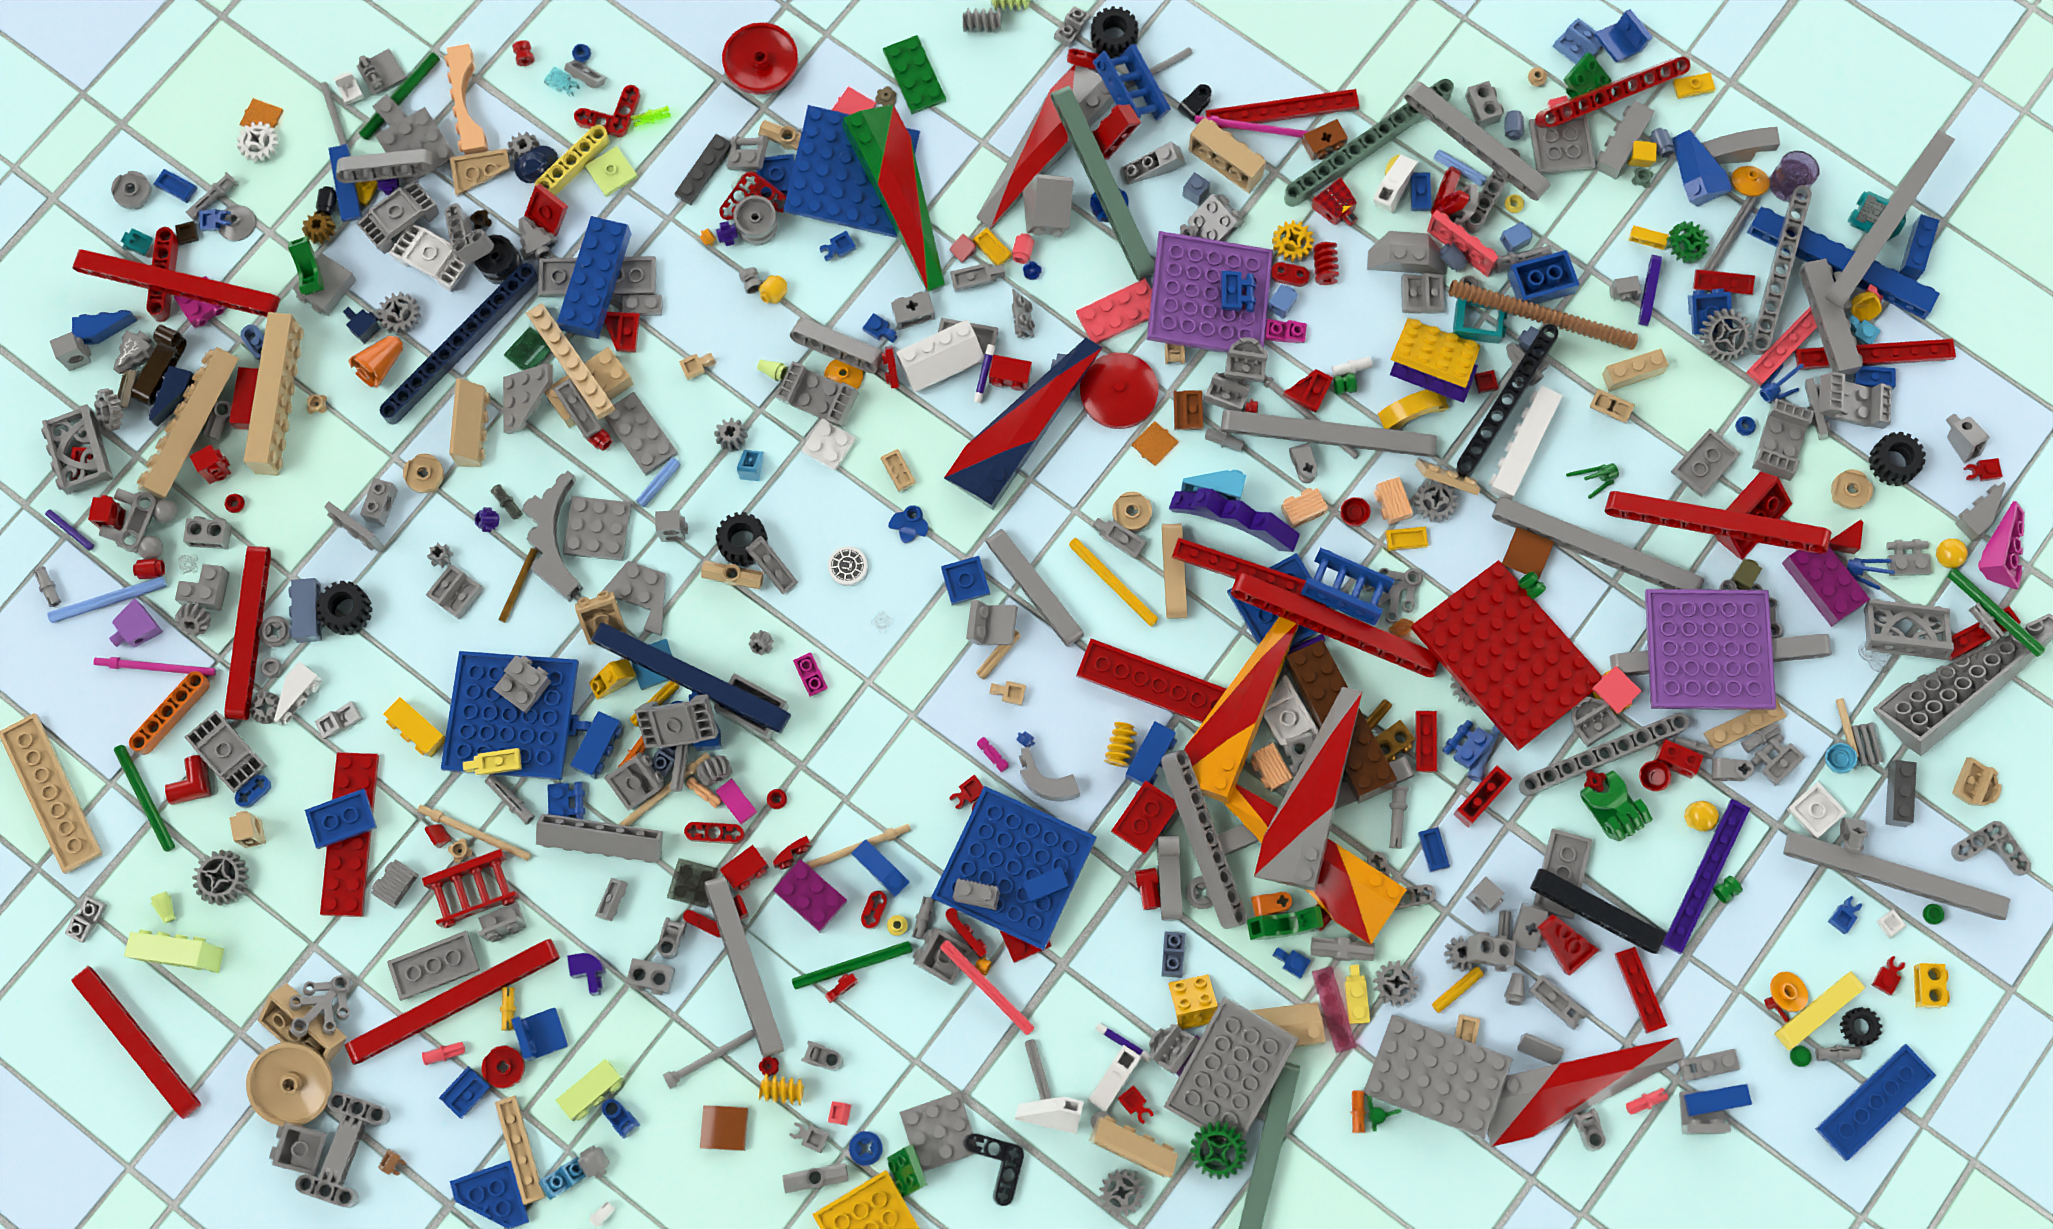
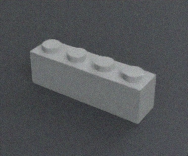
M1635 100L1632 106L1627 105L1622 114L1624 116L1623 121L1618 120L1613 129L1616 133L1614 136L1610 135L1604 144L1607 147L1605 151L1599 152L1595 160L1598 162L1595 169L1616 180L1633 151V142L1639 141L1655 110Z

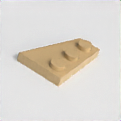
M507 148L450 157L456 196L511 169Z
M1420 458L1415 463L1423 477L1478 496L1481 488L1475 479L1468 476L1464 478L1454 471L1445 470Z

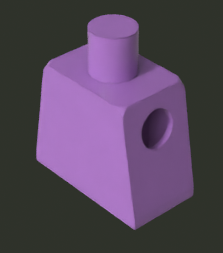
M134 598L112 621V624L118 631L109 639L116 647L124 641L132 647H137L161 634L163 630L145 607Z

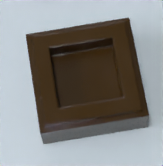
M194 221L175 225L177 240L180 245L199 241Z

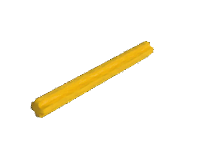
M1077 538L1069 542V547L1149 626L1152 627L1157 623L1158 617Z

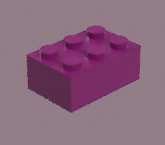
M801 859L773 889L774 894L819 933L823 931L847 903V899Z

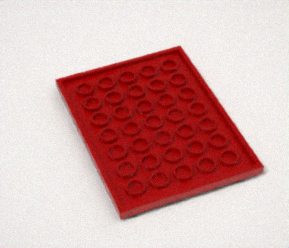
M1499 560L1410 627L1517 751L1525 747L1584 698L1594 692L1592 688L1602 679V675L1539 604L1527 596V591L1518 585L1515 577Z

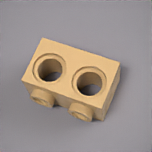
M1597 389L1589 407L1627 424L1635 405L1601 389Z

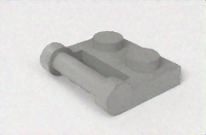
M760 135L758 138L732 136L726 168L730 171L762 170L769 142L766 135ZM758 145L757 149H740L741 146Z

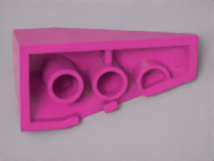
M2013 501L1983 550L1981 560L1978 563L1980 572L1984 574L1987 580L2012 589H2019L2022 576V565H2019V555H2023L2020 537L2024 536L2025 512L2017 501Z

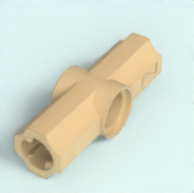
M764 119L758 132V136L766 135L768 140L780 144L784 149L798 150L801 133L796 132L791 126L783 127ZM786 136L792 137L790 140L784 139Z
M705 560L701 570V578L727 583L730 586L738 585L760 590L763 584L764 572L741 568L735 564L726 565ZM730 572H737L735 578H728Z

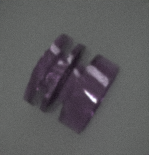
M1795 150L1785 154L1769 178L1771 192L1778 199L1789 202L1791 194L1798 186H1807L1810 189L1820 174L1817 160L1804 151ZM1801 193L1796 194L1797 198L1800 200L1805 197Z

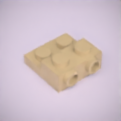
M602 591L595 598L589 599L584 597L579 599L577 604H574L588 645L594 644L591 638L601 622L627 633L613 592Z

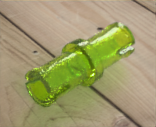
M668 105L654 110L650 108L647 109V112L631 115V119L634 121V128L670 118L671 113L667 112L670 111Z

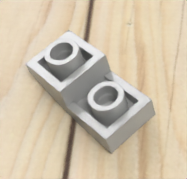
M1073 6L1065 16L1063 24L1054 33L1053 39L1070 47L1084 28L1090 14Z
M91 895L86 896L78 914L72 916L64 934L84 943L100 920L107 904Z

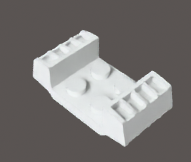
M414 223L404 230L391 251H389V254L395 261L405 267L410 265L435 279L440 287L449 292L452 291L470 265L463 264L452 251L450 242Z

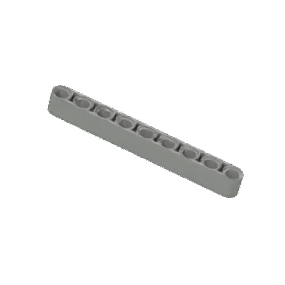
M1417 81L1404 95L1409 105L1530 199L1538 201L1550 188V182L1543 175L1424 83Z
M1798 186L1789 199L1754 326V333L1751 337L1753 341L1749 344L1750 351L1755 355L1764 354L1772 342L1812 192L1807 186ZM1796 194H1803L1805 200L1798 199ZM1791 212H1797L1800 218H1794ZM1786 230H1792L1795 233V237L1788 236ZM1782 248L1788 249L1789 252H1790V255H1789V256L1783 255V253L1781 252V249H1782ZM1776 267H1782L1785 274H1779ZM1772 285L1778 286L1779 289H1780V292H1779V293L1773 292L1772 289H1771V286H1772ZM1766 304H1772L1775 311H1769L1766 308ZM1761 322L1768 323L1770 329H1763L1761 327ZM1756 341H1762L1764 348H1758Z
M1675 713L1530 773L1519 783V791L1524 796H1532L1583 775L1587 771L1595 770L1660 743L1665 739L1679 735L1689 726V718L1684 713ZM1674 720H1679L1682 728L1676 727ZM1656 727L1663 730L1664 734L1662 736L1656 733ZM1637 735L1643 736L1645 743H1640L1637 740ZM1618 743H1624L1627 751L1620 750ZM1600 750L1607 752V759L1600 756ZM1581 758L1588 759L1590 766H1584L1581 763ZM1562 766L1570 767L1571 774L1564 773ZM1545 773H1548L1552 776V782H1548L1544 779ZM1525 781H1531L1534 784V789H1528L1525 786Z
M1184 750L1166 754L1162 757V767L1218 920L1226 930L1242 926L1247 921V915L1190 759Z
M721 876L704 882L705 892L763 1058L783 1052V1042L725 876Z

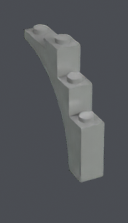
M567 470L558 476L552 488H548L543 493L542 499L536 495L527 499L522 511L538 525L528 532V537L526 538L529 544L542 554L541 557L538 556L532 562L531 570L570 603L583 587L564 565L557 541V521L561 506L568 492L577 482L575 476Z

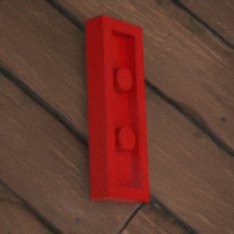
M1695 269L1692 289L1712 291V289L1724 288V292L1753 295L1755 275Z
M1437 711L1415 712V772H1437Z

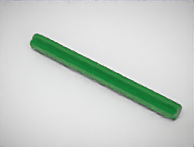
M431 52L390 97L398 106L440 61L439 56ZM377 112L359 131V135L365 140H368L384 122Z
M1954 568L1948 573L1950 580L1976 603H1980L1989 615L1993 616L1999 624L2036 657L2041 656L2046 649L1958 569Z
M122 744L116 746L113 751L162 849L165 852L173 850L175 844L126 747Z
M906 941L792 978V985L797 990L911 953L912 947L910 942Z

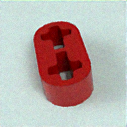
M1073 48L1068 50L1067 62L1097 70L1093 61L1100 54Z
M877 890L869 895L861 915V923L864 928L872 930L879 925L887 905V897L884 892ZM881 895L883 903H879L875 909V902L872 899ZM872 911L875 912L873 918L876 920L875 923L871 922L870 925H867L865 917H870Z

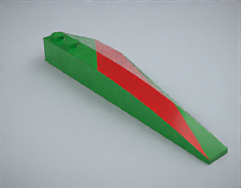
M894 104L861 110L844 117L842 128L926 291L930 292L944 286L945 281L911 136Z

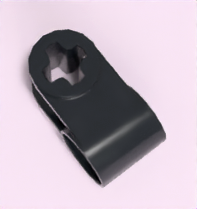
M1206 84L1198 85L1180 103L1177 110L1191 122L1195 121V116H1199L1211 101V88Z

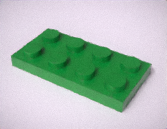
M918 35L882 48L911 115L946 102L944 92Z

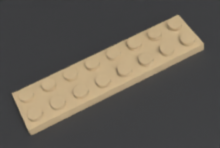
M33 713L0 731L2 744L62 873L67 874L103 855L38 714Z

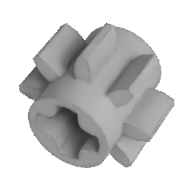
M437 542L435 546L429 547L430 554L427 555V558L432 560L431 564L434 567L438 564L441 568H444V565L451 564L450 557L454 554L449 550L450 547L447 544L441 546Z
M759 630L758 633L753 632L749 637L751 640L748 645L753 653L762 656L765 652L769 654L773 649L772 644L775 641L772 640L770 633Z

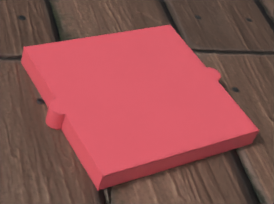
M848 86L842 96L838 97V101L832 110L851 115L861 110L874 108L876 102Z
M1617 666L1607 675H1603L1602 679L1592 688L1617 714L1627 705H1631L1632 700L1641 692Z

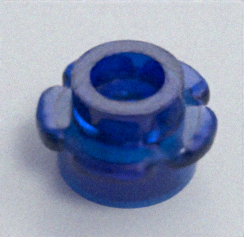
M1029 262V264L1023 266V275L1028 280H1036L1039 278L1042 268L1036 262Z

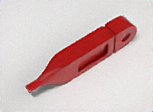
M693 910L684 912L683 919L685 922L710 935L721 938L715 921Z

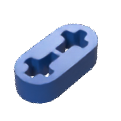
M261 774L254 776L236 792L234 797L236 804L242 808L252 807L271 789L270 779ZM258 781L264 782V783H263L264 788L258 787L259 785H258L257 782H258ZM242 795L248 796V802L242 801Z

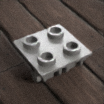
M390 48L371 58L362 55L359 57V64L356 65L373 96L407 78Z
M1012 289L1013 303L1011 305L1013 318L1015 319L1013 321L1015 324V334L1018 338H1024L1025 334L1034 337L1033 330H1035V324L1031 317V312L1033 311L1032 303L1015 289Z

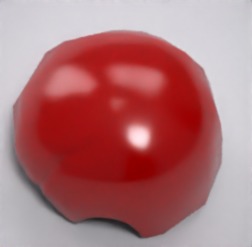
M1351 497L1344 501L1341 506V518L1351 527H1360L1366 524L1370 518V505L1363 498Z
M1652 760L1646 762L1640 768V782L1643 787L1650 791H1662L1671 783V771L1661 761Z

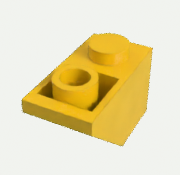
M622 659L609 662L588 683L598 700L626 686L636 674L629 660Z

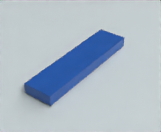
M343 144L330 147L328 151L341 220L346 222L362 218L356 183H342L336 178L337 161L340 158L351 156L349 146Z

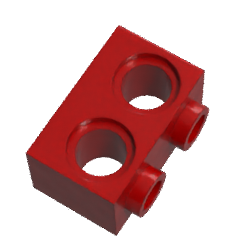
M101 495V497H93L88 520L99 529L103 524L121 530L123 529L126 510L114 501L111 496Z
M1665 739L1659 745L1654 760L1661 761L1671 771L1692 779L1697 774L1704 755Z

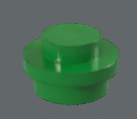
M1929 904L1923 909L1922 915L1928 924L1937 925L1943 921L1944 911L1939 905Z
M1796 1046L1790 1051V1060L1795 1066L1805 1067L1811 1062L1812 1056L1808 1048Z

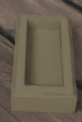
M131 369L122 374L117 398L121 401L122 411L128 408L137 371Z

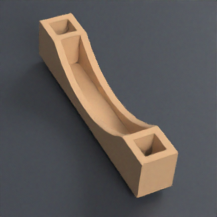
M469 43L447 47V55L444 58L446 66L450 69V72H447L449 83H452L453 88L450 89L452 101L455 100V106H452L454 117L458 119V123H455L457 135H460L461 139L458 140L459 150L464 152L465 155L487 152L489 150L486 135L483 129L469 116L466 108L465 96L467 85L475 71L472 49Z

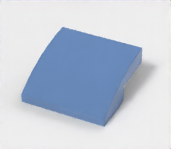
M1577 18L1554 42L1552 47L1574 64H1577L1585 53L1590 52L1594 57L1603 46L1594 36L1596 30L1580 18Z

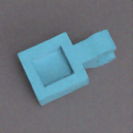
M1850 315L1848 318L1851 324L1850 330L1855 332L1853 336L1862 344H1872L1881 331L1865 319L1860 323L1853 315Z

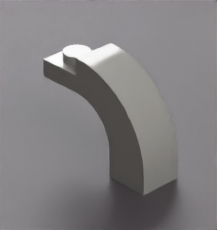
M1029 746L1021 749L1022 755L1019 756L1022 768L1026 767V769L1020 770V776L1028 789L1035 795L1056 802L1080 797V791L1074 774L1058 779L1045 777L1036 768Z

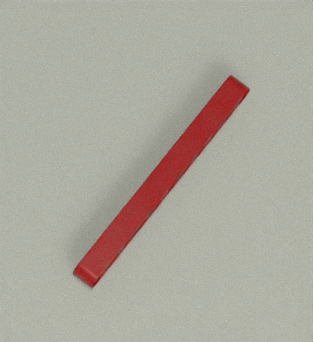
M84 249L78 250L72 265L73 270L82 274L267 317L268 312L276 313L281 301L274 294Z
M1620 491L1609 492L1604 510L1607 515L1612 517L1819 554L1828 551L1832 534L1829 529L1824 527Z
M1237 574L1231 590V595L1234 598L1422 676L1430 678L1436 676L1440 661L1429 649L1248 574Z
M546 939L366 1032L344 1045L352 1064L362 1063L500 991L501 988L508 987L559 960L560 955L552 939Z

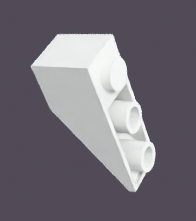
M1403 155L1398 157L1373 197L1375 207L1393 214L1418 161Z
M300 661L286 675L274 718V721L280 726L292 720L295 711L305 705L309 695L316 692L323 681Z
M1123 1045L1088 1101L1106 1112L1140 1061L1141 1056Z
M1057 1097L1019 1103L1014 1120L1077 1134L1084 1101Z

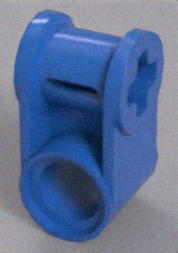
M608 1099L603 1103L602 1113L623 1139L627 1137L626 1135L633 1128L640 1126L638 1120L618 1100ZM611 1103H615L618 1106V1110L614 1115H610L607 1110Z

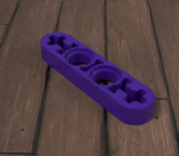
M1652 254L1650 257L1638 316V325L1646 327L1649 325L1662 256Z

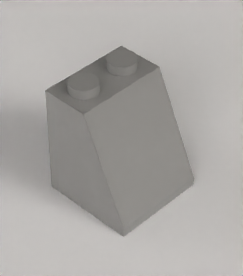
M1037 174L1023 189L1027 233L1034 234L1035 236L1052 235V237H1061L1069 230L1073 177Z

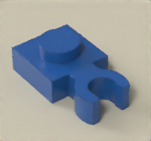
M217 209L199 211L200 230L212 231L220 229V224L225 226L231 225L230 221H225L226 215H230L231 212Z
M846 230L829 239L831 245H822L819 248L820 253L824 251L829 252L828 255L824 256L825 261H830L834 254L837 253L840 258L855 250L856 246Z
M1852 896L1845 899L1844 906L1842 904L1837 906L1827 921L1844 935L1849 932L1858 918L1853 913L1862 908L1861 903L1855 907L1851 905V900L1854 898Z

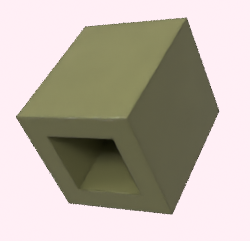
M1744 558L1730 580L1736 583L1737 589L1749 590L1762 568L1754 560Z

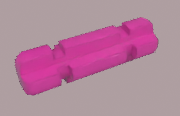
M985 737L977 741V746L984 750L983 753L993 764H996L1000 772H1004L1009 767L1008 762L1002 759V756L992 744L989 745V741Z

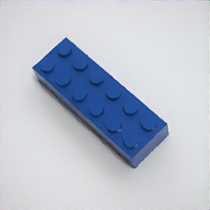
M590 216L557 320L561 331L599 340L632 235L628 224Z

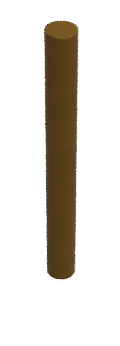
M530 548L498 618L499 621L506 623L538 550Z

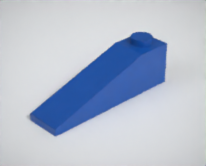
M1690 129L1672 138L1683 186L1690 203L1699 207L1733 190L1727 172L1717 163L1716 159L1706 150Z

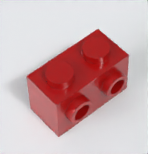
M211 444L189 456L197 472L210 485L216 481L224 480L227 475L231 474L228 468L231 466L229 460L225 455L223 456L220 449L216 450Z

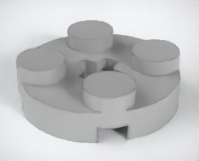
M127 171V174H120L114 179L111 185V193L114 200L121 207L139 210L149 200L152 193V185L142 173ZM135 186V191L129 194L128 188L132 189Z

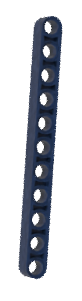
M530 263L521 264L382 403L379 411L387 423L397 424L537 283L538 275ZM526 273H532L529 277H524ZM513 286H518L516 290L510 291ZM499 300H505L502 304H497ZM491 313L488 318H483L485 314ZM477 327L474 332H469L471 328ZM464 341L460 346H456L457 342ZM450 355L448 359L442 360L443 356ZM436 368L434 373H428L431 369ZM422 382L420 387L415 388L417 383ZM404 396H408L406 401L401 402ZM390 410H394V413L392 415L387 416V413Z
M601 622L591 638V641L596 645L699 695L708 694L709 700L777 733L782 734L791 717V714L605 623Z

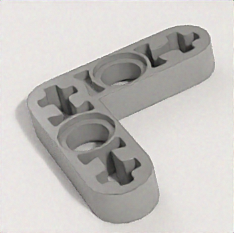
M1993 821L1956 843L1951 849L1952 857L1957 861L1963 862L1993 845L2014 875L2022 876L2031 869L2030 860L2007 827L2000 821ZM1994 828H1999L2000 831L1988 837L1987 833L1991 832ZM1975 836L1983 838L1984 844L1982 847L1975 845ZM2004 843H2009L2013 847L2011 854L2004 852ZM1969 845L1971 849L1964 852V855L1958 854L1960 849ZM2016 854L2018 855V857H2016L2015 859L2010 860V857H2013ZM2022 862L2024 866L2018 870L2016 866Z
M1379 851L1372 852L1367 858V864L1377 869L1376 864L1371 863L1374 856H1377V859L1382 860L1379 863V869H1384L1385 871L1381 873L1390 878L1385 855ZM1429 884L1407 887L1406 892L1411 895V902L1405 904L1400 900L1394 910L1431 903L1436 896L1434 887ZM1424 889L1427 892H1431L1428 899L1425 896L1417 898L1419 902H1415L1416 895L1423 893Z

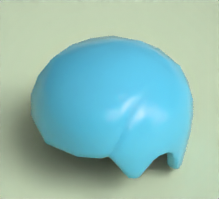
M1834 744L1826 751L1825 762L1832 772L1838 774L1849 773L1857 764V753L1848 744Z

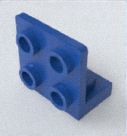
M1631 9L1626 10L1617 23L1598 30L1594 34L1616 63L1642 52L1653 38Z
M555 1007L524 1019L520 1016L511 1019L523 1058L527 1061L535 1060L568 1047V1042Z

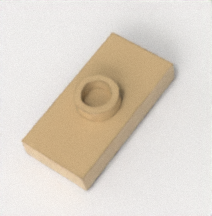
M898 448L880 457L898 492L916 484Z

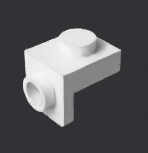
M351 71L341 73L334 78L346 106L364 98Z

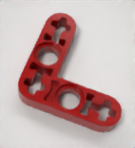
M631 84L623 88L613 116L587 108H578L574 112L576 124L579 127L590 130L596 125L598 119H604L606 123L603 127L608 135L619 138L625 136L640 100L639 89ZM632 91H634L635 95H632L631 98H630V102H628V101H629V96H628V94H631ZM624 107L630 108V112L626 115L620 113V110ZM586 115V118H583L581 121L579 117ZM621 119L622 128H619L618 131H616L615 127H618L620 125Z
M1453 166L1449 167L1443 176L1431 209V215L1438 210L1440 213H1445L1449 216L1463 209L1469 200V194L1462 190L1455 191L1461 171Z
M748 171L741 177L722 203L719 214L724 220H732L734 218L733 214L726 216L723 208H728L732 202L736 205L740 202L734 198V193L738 190L744 192L745 198L753 193L769 201L774 198L775 193L779 194L776 198L780 201L786 200L787 195L756 172ZM747 176H754V181L756 183H751L747 188L751 190L750 192H748L744 187L739 186L741 183L743 184V186H745V184L747 183ZM763 187H769L772 190L770 197H764L761 194ZM774 200L772 204L775 210L779 213H785L783 212L784 207L779 208V203ZM735 205L733 206V208H732V210H731L732 213H733L734 210H735V207H736Z

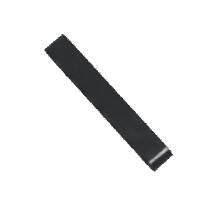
M1538 869L1530 886V889L1647 952L1658 954L1666 934L1648 923L1545 869Z

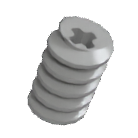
M967 7L966 12L963 13V32H966L968 26L970 32H973L975 27L978 32H981L982 27H984L985 32H988L990 27H992L993 32H996L997 27H999L1001 32L1000 8H997L996 13L993 12L992 8L989 9L988 13H986L985 8H982L980 13L977 8H974L973 13H971L970 8Z

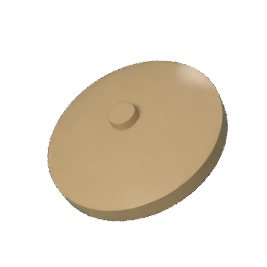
M281 1042L268 1047L252 1062L246 1077V1093L251 1106L264 1120L278 1126H283L285 1121L298 1125L312 1121L325 1109L327 1099L333 1091V1075L326 1059L313 1047L300 1042Z

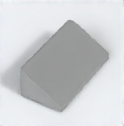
M1528 1033L1521 1036L1517 1046L1518 1051L1551 1065L1558 1064L1565 1051L1564 1048Z

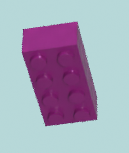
M1830 547L1823 554L1797 550L1782 562V565L1831 627L1870 600L1869 596Z

